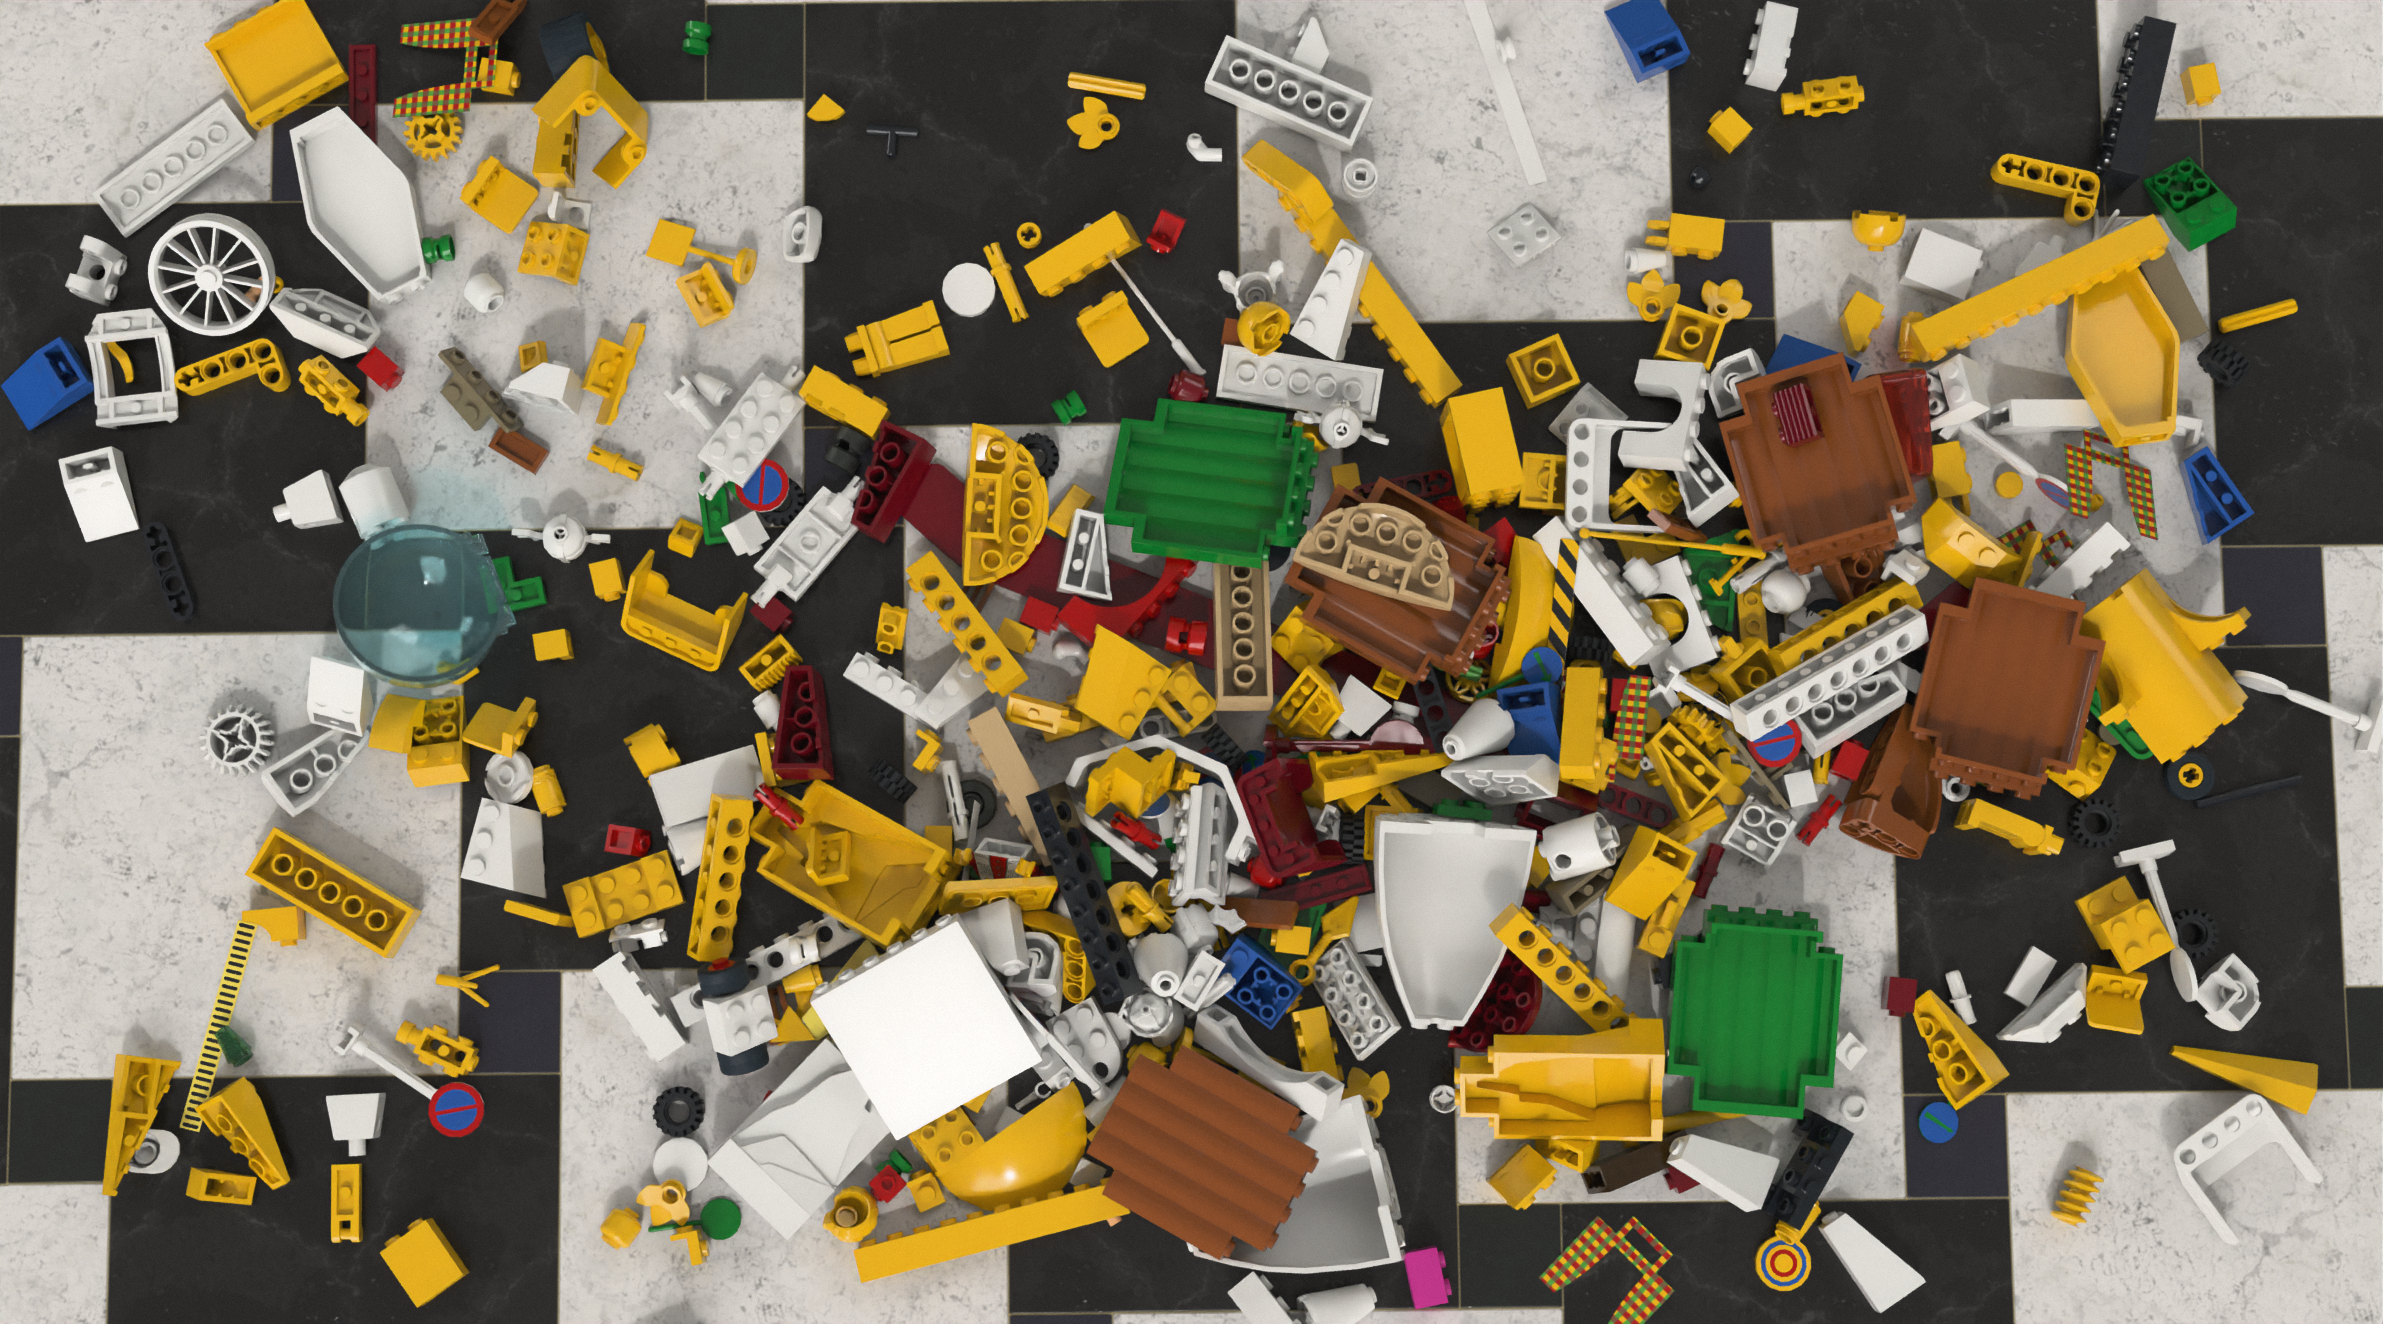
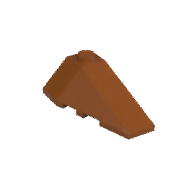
M1879 549L1868 551V556L1861 559L1852 560L1851 556L1840 559L1841 564L1834 567L1825 568L1824 564L1820 565L1826 581L1838 601L1844 606L1886 582L1881 579L1884 572L1885 554L1884 552H1879ZM1869 614L1867 615V623H1868L1869 618H1870V615H1869Z

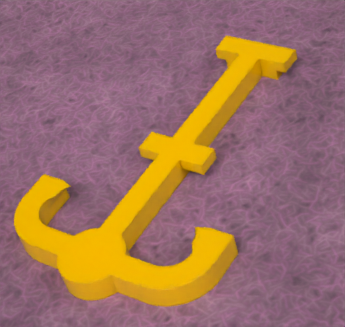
M1740 530L1734 536L1738 542L1746 536L1751 542L1750 546H1754L1750 530ZM1742 556L1739 560L1734 557L1731 560L1733 566L1718 581L1714 580V578L1708 581L1718 596L1723 593L1722 586L1737 571L1741 573L1744 570L1742 566L1751 557Z

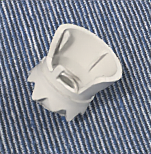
M1143 987V990L1130 996L1128 1004L1124 1007L1125 1025L1138 1036L1152 1038L1153 1044L1157 1047L1170 1045L1179 1037L1183 1030L1184 1012L1180 1003L1171 996L1163 997L1157 995L1151 988Z

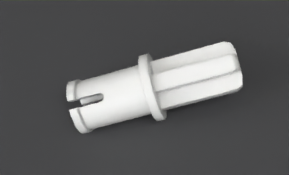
M1953 970L1946 973L1945 976L1952 995L1949 1001L1954 1004L1957 1016L1966 1025L1977 1022L1969 999L1972 996L1966 992L1960 971Z

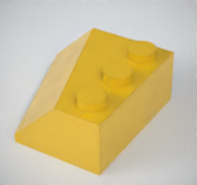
M1097 624L1094 632L1096 634L1093 648H1090L1088 655L1090 659L1086 675L1082 677L1074 708L1113 734L1129 741L1172 670L1132 643Z
M1324 1006L1290 1012L1302 1072L1324 1071L1338 1081H1344L1341 1064L1336 1065L1334 1054H1338L1335 1037H1330L1329 1027L1332 1026V1020L1329 1010L1325 1011Z

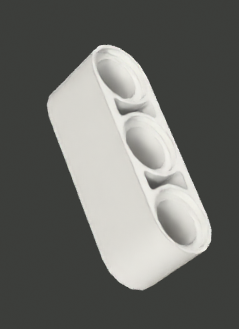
M1186 710L1177 711L1187 723L1193 719ZM1214 711L1211 714L1213 722L1210 726L1202 727L1198 725L1186 737L1204 734L1217 722L1216 712ZM1165 714L1146 717L1139 725L1142 739L1149 737L1144 733V727L1148 723L1157 724L1159 726L1157 735L1168 740L1182 738L1178 732L1171 728V721Z

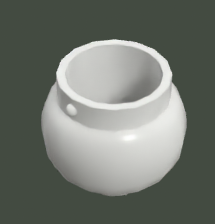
M1790 566L1775 570L1766 576L1762 582V602L1773 613L1792 614L1804 604L1806 596L1811 589L1810 582L1805 575L1799 576L1798 572L1792 573Z

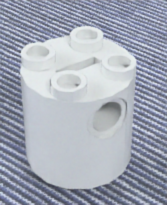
M365 464L353 469L339 486V489L361 539H365L366 543L369 544L382 538L381 535L390 531L392 535L405 531L407 529L406 524L410 522L411 516L390 467Z
M1595 812L1546 827L1543 830V841L1538 843V848L1541 856L1548 860L1551 878L1554 881L1614 865L1617 856L1616 847L1620 845V838L1615 826L1608 825L1604 816L1599 812Z

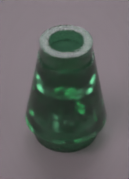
M228 1025L222 1027L214 1034L228 1064L239 1067L253 1056L252 1047Z

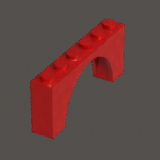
M1166 557L1164 571L1158 583L1147 595L1138 601L1119 607H1101L1085 602L1075 595L1058 613V619L1061 625L1090 648H1093L1096 638L1094 632L1097 624L1129 641L1132 637L1136 638L1142 632L1143 624L1150 617L1154 618L1162 608L1161 604L1166 598H1171L1176 594L1182 580L1193 575L1199 561Z

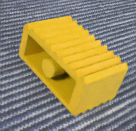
M779 634L738 669L749 683L762 694L769 690V687L777 684L778 680H782V677L785 676L786 665H798L803 662V659L793 646Z

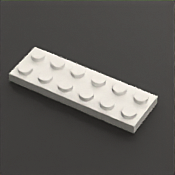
M220 99L100 187L92 195L121 234L127 238L255 144L256 141L227 103Z
M1224 344L1216 398L1292 411L1298 410L1305 413L1312 411L1317 415H1321L1329 405L1342 402L1345 399L1349 400L1350 404L1355 407L1363 422L1375 424L1384 369L1277 352L1261 357L1253 354L1245 347Z

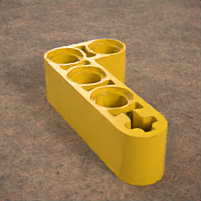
M1260 139L1241 157L1244 164L1254 174L1293 200L1298 210L1310 223L1315 224L1334 206L1320 181L1311 172L1263 139Z
M2015 154L2001 156L1991 168L1992 179L1999 184L2066 198L2064 219L2070 226L2079 227L2083 225L2095 212L2100 180L2093 172ZM2027 170L2034 171L2037 175V180L2031 179L2027 174ZM2053 176L2060 177L2063 181V186L2057 185L2053 180ZM2080 182H2085L2089 186V191L2082 190ZM2074 207L2081 208L2084 212V217L2078 216L2074 211Z
M262 338L179 369L174 376V383L177 388L188 395L198 396L258 373L264 385L273 391L282 392L290 386L291 376L280 348L268 339ZM271 347L269 357L262 359L263 350ZM241 357H245L246 362L244 366L237 368V361ZM220 366L219 375L212 378V370ZM276 372H280V379L275 383H271V376Z

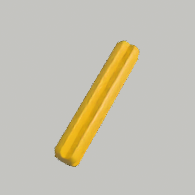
M1070 72L1068 77V86L1070 88L1140 100L1144 99L1146 94V85L1076 72Z
M2291 298L2218 320V326L2222 333L2293 314L2298 311V306L2295 299Z

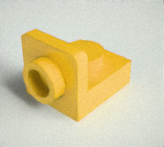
M922 1169L910 1175L911 1181L907 1182V1187L910 1188L920 1213L946 1202L933 1171L927 1173L925 1169Z

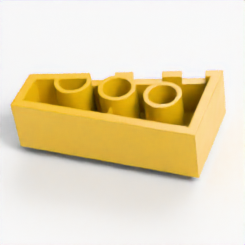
M1113 211L1024 267L1038 293L1046 297H1054L1064 290L1063 287L1081 281L1087 274L1110 263L1111 260L1117 259L1138 248L1142 243L1128 218L1117 211Z
M1567 667L1559 760L1562 778L1596 779L1597 769H1601L1602 754L1599 752L1600 744H1603L1604 739L1602 724L1603 719H1605V699L1607 694V678L1602 677L1601 668Z

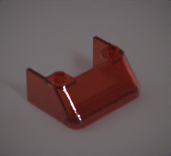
M1923 368L1878 373L1912 484L1929 477L1933 470L1927 374ZM1871 374V375L1867 376L1866 378L1871 377V376H1875V375H1878V374Z

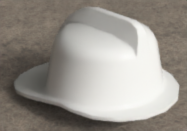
M149 1129L140 1149L135 1151L129 1163L131 1166L129 1171L156 1174L170 1169L180 1154L178 1138L169 1131Z

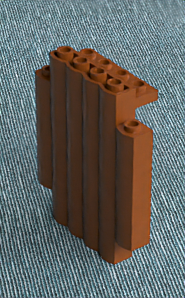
M1840 352L1736 384L1745 415L1720 422L1719 426L1756 550L1762 549V552H1770L1778 549V544L1783 542L1791 572H1798V575L1802 576L1814 572V567L1824 564L1825 568L1841 564L1840 559L1851 556L1852 560H1857L1868 556V551L1879 549V552H1885L1894 549L1895 543L1900 542L1891 510H1896L1897 513L1913 509V504L1917 503V497L1879 374L1852 382L1844 354ZM1803 383L1811 387L1825 437L1792 448L1787 446L1786 443L1784 444L1780 439L1778 429L1781 428L1779 418L1774 416L1771 408V403L1774 402L1772 394Z
M1381 476L1367 499L1337 484L1315 525L1332 511L1339 508L1346 509L1358 506L1361 503L1386 504L1416 516L1426 524V529L1434 538L1441 541L1448 554L1450 572L1454 576L1451 611L1386 597L1338 581L1294 561L1283 582L1311 597L1299 622L1414 686L1418 680L1425 681L1431 670V667L1427 666L1428 662L1458 678L1461 672L1466 675L1474 661L1469 658L1474 649L1480 650L1487 637L1482 633L1487 625L1493 626L1499 615V612L1495 611L1499 602L1505 604L1512 592V589L1508 587L1512 579L1503 575L1506 570L1505 567L1496 563L1492 569L1483 564L1484 562L1489 564L1496 550L1492 546L1496 540Z
M1975 577L1972 581L1966 608L1942 602L1938 604L1907 729L1908 732L1913 733L1912 738L1929 741L1930 737L1934 738L1926 769L1933 771L1932 777L1948 780L1950 775L1960 778L1959 783L1976 787V783L1979 782L1987 784L1986 790L2003 794L2004 789L2015 791L2014 797L2031 800V796H2039L2042 785H2046L2048 774L2045 773L2047 765L2050 766L2049 771L2066 775L2067 770L2075 771L2106 641L2079 635L2086 602Z
M1184 1045L1181 1046L1175 1056L1170 1069L1139 1054L1086 1152L1115 1169L1102 1195L1218 1260H1223L1224 1256L1230 1257L1236 1246V1242L1233 1241L1235 1236L1262 1252H1265L1267 1247L1272 1249L1279 1237V1234L1276 1233L1277 1228L1281 1222L1283 1224L1287 1222L1293 1211L1289 1207L1293 1198L1299 1199L1305 1189L1306 1184L1302 1181L1307 1172L1313 1173L1319 1162V1158L1316 1157L1317 1150L1289 1136L1291 1130L1293 1132L1298 1130L1303 1120V1117L1300 1116L1301 1109Z

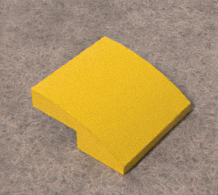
M387 694L375 716L368 747L411 754L413 727H423L425 700Z

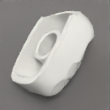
M803 206L785 216L783 224V254L786 260L795 263H809L816 259L822 238L823 217L815 207Z

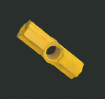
M1715 798L1707 802L1690 820L1683 823L1679 816L1657 832L1684 846L1702 836V833L1726 820L1727 817L1721 804Z

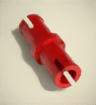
M765 782L761 783L759 787L766 795H763L756 788L753 796L770 809L769 813L773 817L777 816L790 830L795 831L799 828L791 819L793 818L801 825L804 817L788 805V800L785 797H779Z
M1832 794L1827 795V798L1816 812L1812 811L1810 813V819L1795 835L1801 841L1809 833L1802 842L1804 845L1809 847L1819 832L1829 826L1828 821L1842 807L1843 803L1839 799L1829 807L1836 798Z
M1121 811L1113 815L1114 818L1121 822L1111 819V827L1125 833L1129 840L1133 842L1138 841L1150 850H1156L1160 846L1152 840L1155 839L1161 843L1162 836L1146 828L1145 823L1142 821L1133 820Z

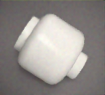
M479 273L472 275L466 281L464 296L477 311L481 313L494 312L503 304L504 289L492 275Z

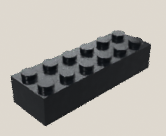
M2144 16L2124 36L2122 47L2125 48L2124 57H2120L2116 72L2120 74L2118 82L2114 83L2111 91V97L2114 98L2113 105L2108 108L2105 117L2108 127L2107 131L2103 132L2099 143L2102 153L2101 157L2097 158L2093 170L2094 173H2097L2100 184L2126 190L2143 174L2177 23Z

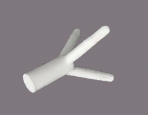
M2095 209L2093 214L2094 238L2092 242L2132 224L2133 220L2130 219L2108 232L2120 213L2116 209L2100 232L2098 210Z

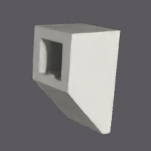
M1311 17L1308 25L1305 23L1302 25L1297 37L1301 39L1298 47L1291 48L1286 61L1322 76L1329 60V51L1317 19Z

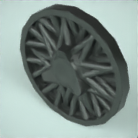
M975 779L964 780L960 784L965 809L969 810L970 816L967 817L969 829L974 800L980 804L977 829H981L988 825L995 816L997 809L996 796L992 789L984 782ZM946 801L947 813H949L948 802Z

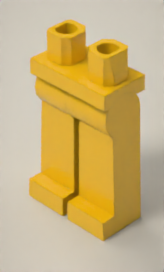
M933 300L922 303L923 305L888 319L874 322L867 326L856 327L858 332L846 336L844 339L849 353L864 349L866 357L852 361L856 375L872 374L874 378L880 376V373L950 355Z
M1978 798L1962 801L1953 825L1961 830L1980 828L2008 839L2011 845L2016 848H2024L2023 853L2028 855L2045 854L2049 856L2051 853L2057 855L2060 853L2064 842L2063 838L2052 834L2053 827L2040 825Z

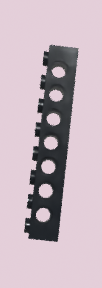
M1064 781L1027 795V802L1104 1005L1126 999L1143 990L1066 782Z

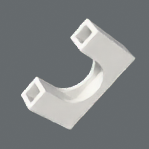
M1640 359L1634 382L1640 396L1673 398L1682 404V408L1677 420L1664 430L1658 432L1623 430L1618 456L1624 467L1687 472L1688 464L1694 458L1693 442L1694 437L1697 438L1699 435L1700 424L1698 419L1700 413L1702 414L1705 409L1704 393L1710 386V374L1706 372L1703 363Z
M1677 555L1652 565L1651 567L1660 576L1659 580L1663 584L1647 598L1643 594L1639 595L1636 591L1635 596L1637 599H1648L1658 594L1667 593L1677 597L1684 604L1689 616L1688 629L1683 638L1676 644L1669 646L1649 662L1653 675L1662 680L1661 673L1668 670L1663 662L1666 657L1677 664L1680 669L1679 673L1720 658L1719 651L1722 649L1718 643L1719 638L1717 635L1712 636L1709 626L1712 625L1710 615L1707 610H1702L1699 600H1702L1697 584L1692 585L1689 575L1693 573L1688 560H1683L1681 556Z

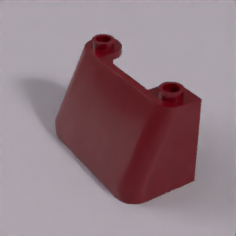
M1278 757L1244 774L1237 783V792L1268 873L1275 878H1286L1329 868L1347 861L1344 849L1337 840L1327 839L1319 842L1301 793L1308 790L1314 783L1309 759Z

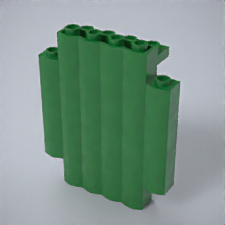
M1158 398L1154 422L1122 418L1103 511L1104 522L1109 525L1133 527L1131 547L1134 553L1262 569L1263 561H1269L1270 545L1297 548L1300 540L1307 533V525L1303 524L1304 516L1309 517L1311 500H1307L1308 492L1314 491L1315 476H1311L1312 468L1318 467L1319 452H1315L1314 441H1308V438H1304L1303 427L1292 426V439H1290L1291 425L1287 424L1286 414Z
M1711 904V909H1704L1701 942H1698V936L1681 935V940H1674L1664 1073L1668 1075L1691 1076L1688 1108L1691 1110L1803 1119L1805 1087L1833 1088L1843 954L1835 953V948L1819 946L1818 951H1816V944L1823 943L1824 932L1818 931V919L1810 918V912L1794 911L1793 916H1784L1783 910L1766 909V914L1755 913V908L1739 906L1737 912L1728 911L1727 905Z

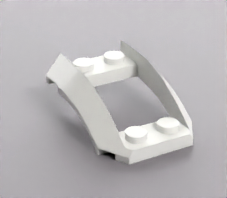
M152 308L97 314L92 322L93 327L88 336H85L92 366L95 405H97L98 420H96V425L117 429V426L166 420L172 423L178 418L177 387L174 383L176 372L173 352L166 326ZM155 337L160 364L162 392L115 397L113 373L106 342Z

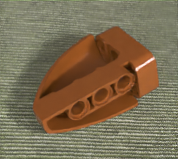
M1905 702V704L1892 711L1872 743L1857 781L1852 782L1843 801L1847 807L1840 821L1839 829L1851 838L1875 849L1901 857L1920 859L1929 835L1935 833L1939 822L1942 803V779L1932 777L1933 771L1926 770L1934 741L1933 737H1930L1929 741L1912 738V732L1907 731L1913 706Z

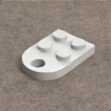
M1094 996L1045 1022L1049 1031L1058 1036L1099 1081L1107 1083L1120 1072L1123 1064L1121 1045ZM1098 1062L1107 1065L1108 1074L1106 1077H1101L1096 1073L1095 1067ZM1069 1066V1068L1073 1071L1072 1074H1073L1079 1081L1085 1083V1082L1076 1074V1072Z

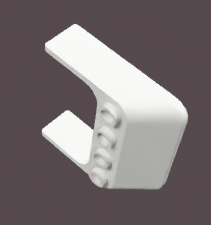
M1580 418L1572 421L1567 430L1565 519L1567 523L1575 528L1581 529L1585 527L1593 531L1665 533L1658 526L1614 524L1609 518L1610 448L1612 435L1619 429L1661 431L1671 426L1672 423Z
M2248 1094L2180 1142L2172 1153L2182 1185L2225 1243L2232 1245L2237 1244L2239 1240L2205 1195L2204 1191L2210 1184L2265 1144L2270 1142L2280 1144L2308 1182L2320 1183L2323 1181L2319 1172L2267 1101L2257 1094Z

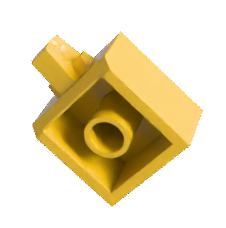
M1723 635L1718 639L1723 656L1708 672L1718 683L1719 688L1730 704L1777 678L1766 652L1770 649L1761 639L1746 637L1737 644L1731 636Z

